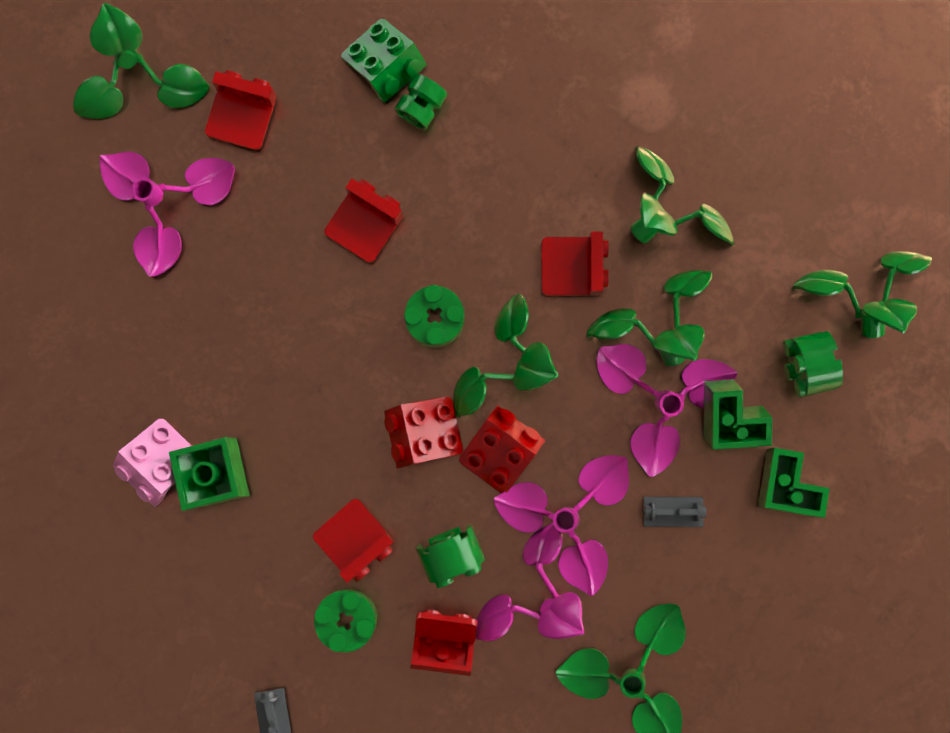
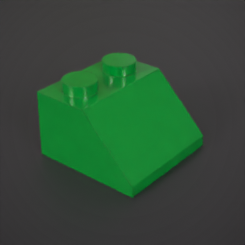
M223 437L169 452L182 511L221 504L250 496L237 438Z

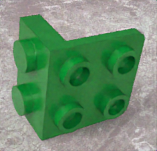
M380 19L373 24L341 55L349 66L368 81L378 98L384 103L427 66L414 42L385 19Z

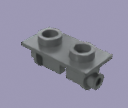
M643 497L644 527H704L703 518H706V506H703V497Z
M284 688L254 693L260 733H291Z

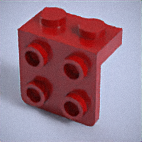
M226 70L225 73L215 71L212 83L217 92L205 128L206 135L213 139L252 150L261 149L277 98L273 88L270 87V83L261 79L254 78L252 82L242 79L240 74Z
M351 178L345 187L347 196L324 229V233L328 238L367 263H372L403 218L402 209L399 208L401 204L389 195H385L383 198L374 192L376 188L363 179L358 182Z
M591 231L589 237L543 238L541 243V285L544 295L601 296L603 287H608L609 271L608 269H603V258H608L609 244L608 240H603V232Z
M450 397L402 404L384 411V424L389 432L392 445L391 455L397 469L421 462L459 455L463 452L453 401Z
M497 406L461 454L459 462L501 494L503 492L507 493L537 454L545 440L540 437L535 429L527 427L518 421L512 412Z
M352 499L313 534L314 541L341 571L339 574L346 583L352 579L356 583L370 572L367 566L375 559L379 562L385 559L393 551L390 545L395 542L358 499Z
M435 610L418 612L416 614L415 637L410 669L471 676L478 621L466 614L448 616L441 615L440 612Z

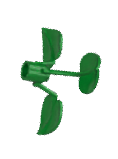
M107 3L102 4L99 14L91 26L90 42L92 47L99 53L106 56L114 55L112 77L108 83L101 76H93L84 80L79 85L73 99V109L76 115L85 118L104 119L118 113L124 101L122 92L114 87L117 82L119 67L129 69L135 66L137 62L140 63L154 83L160 86L157 91V97L160 102L169 107H187L198 102L209 91V83L205 81L195 68L188 65L176 64L167 68L163 72L162 80H160L144 61L143 56L137 53V48L142 43V32L139 25L122 10Z
M638 146L634 148L643 169L651 177L658 180L659 187L653 197L646 193L640 197L641 217L630 227L633 235L640 242L646 244L658 232L674 236L678 232L677 225L693 218H700L704 226L714 235L730 243L731 246L735 244L726 220L717 210L709 205L702 204L700 211L697 210L674 221L671 215L657 201L666 183L669 185L674 183L671 169L654 152Z
M894 251L884 255L881 258V265L890 270L882 301L866 303L863 309H860L852 286L846 283L848 275L839 271L818 270L808 273L794 284L793 290L801 289L805 292L822 296L835 295L846 290L855 309V317L861 318V334L868 338L882 337L885 335V326L904 334L908 325L917 314V306L912 302L902 299L888 300L893 277L897 272L907 275L922 272L930 266L932 257L911 251Z
M690 270L678 273L666 281L664 285L665 292L667 294H674V330L664 331L654 339L641 321L635 319L637 316L635 310L621 308L611 310L598 317L589 327L587 338L592 336L598 339H616L626 335L633 329V326H636L650 341L653 350L660 352L665 366L679 365L685 359L696 361L705 332L699 325L687 324L680 326L679 299L681 296L692 297L701 293L711 282L712 272Z
M519 293L514 295L502 307L494 326L495 335L499 341L507 342L510 339L511 343L522 352L515 374L483 373L481 375L477 367L467 369L458 379L453 393V406L455 415L458 418L474 413L482 405L487 390L484 381L487 379L513 380L518 390L526 392L537 389L559 377L545 344L534 342L525 348L517 340V336L523 334L526 330L529 319L528 306L523 295Z
M677 604L654 606L644 612L638 619L635 626V637L640 643L648 646L637 669H628L623 673L622 677H617L612 673H608L609 661L602 652L594 648H584L573 653L556 670L555 674L559 681L568 690L583 698L597 699L605 696L609 690L608 679L615 681V684L620 685V689L625 696L645 699L646 702L639 703L633 711L632 723L637 733H681L682 712L678 702L671 695L664 692L658 693L651 699L649 695L644 693L646 679L642 673L652 649L660 655H671L683 646L686 628L680 606Z

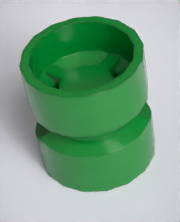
M416 74L407 88L409 94L402 95L394 110L408 123L419 129L426 130L435 117L433 110L440 109L448 93L428 77ZM414 100L425 106V108L415 103Z

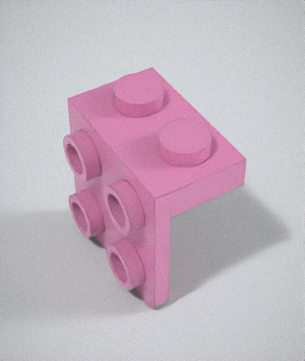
M158 419L118 452L112 467L121 480L128 481L136 489L137 495L144 502H149L155 508L163 501L168 489L175 484L169 452L191 445L166 420Z

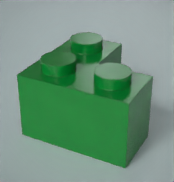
M734 379L704 381V439L712 450L772 446V416L763 406L743 407V389Z
M775 447L769 448L766 451L758 508L825 518L830 488L800 483L804 458L803 452Z

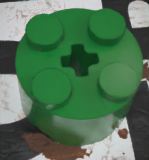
M429 285L415 292L407 302L404 313L405 323L409 334L418 344L427 348H442L451 345L462 333L464 308L458 296L451 290L442 286ZM440 312L441 322L433 321L429 323V313L436 314Z
M828 331L812 333L783 341L784 352L788 357V363L784 364L785 376L788 381L793 380L798 398L832 391L842 386L841 359H835L833 351L838 350L833 336Z
M466 525V531L461 532L460 527L445 531L428 539L429 546L423 548L421 543L415 548L429 582L435 583L437 588L454 582L453 577L463 573L465 577L480 572L482 570L481 563L485 561L472 525Z
M347 588L337 590L324 598L315 611L314 626L316 634L321 642L334 652L355 651L364 646L372 637L377 625V610L373 601L366 594ZM344 612L346 616L352 615L351 627H348L346 624H340L341 613Z

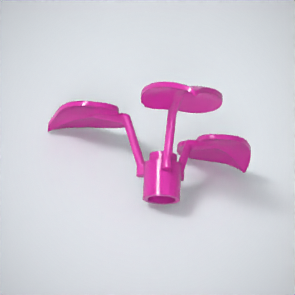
M121 152L100 155L99 157L101 175L109 192L117 199L130 201L135 198L145 204V209L149 211L157 225V228L152 226L143 228L136 235L133 244L137 261L150 277L158 276L171 268L178 259L182 248L179 232L171 227L163 228L161 220L153 209L154 206L162 201L163 192L188 193L193 191L194 199L200 204L215 205L227 196L235 172L234 165L226 160L205 158L194 162L186 170L185 178L190 186H170L163 183L158 185L148 179L150 175L148 162L137 153Z
M629 344L602 346L597 353V369L601 380L607 388L616 393L626 394L636 383L656 397L655 406L662 413L657 426L652 423H644L634 430L630 439V447L634 458L642 466L646 474L653 477L665 470L678 453L680 447L678 431L672 426L662 425L665 421L669 420V416H677L682 412L686 393L689 392V399L694 405L704 408V381L735 380L737 372L719 361L710 359L696 360L688 364L682 371V380L687 387L683 388L680 394L669 390L658 392L638 379L645 373L647 367L645 356L638 348Z
M618 455L596 458L583 467L578 481L580 486L589 493L574 508L564 507L555 514L544 510L548 504L547 495L539 485L532 482L516 484L507 493L503 492L494 498V504L501 517L518 531L525 533L538 531L543 526L544 515L553 520V525L559 532L569 534L576 546H569L563 550L559 558V570L569 584L582 590L589 596H593L600 589L606 578L608 555L605 548L596 540H588L581 544L580 539L574 532V529L579 524L577 512L593 496L602 505H613L624 498L629 487L628 460Z
M553 523L535 532L528 539L523 550L524 562L529 566L536 565V570L553 596V599L549 598L542 603L540 608L541 614L517 605L511 606L512 601L508 595H499L492 598L483 606L476 619L478 621L476 640L490 642L501 638L512 625L513 612H519L538 619L539 633L546 638L564 639L584 634L580 598L572 592L558 595L543 570V564L552 563L558 556L562 546L563 533L559 532Z

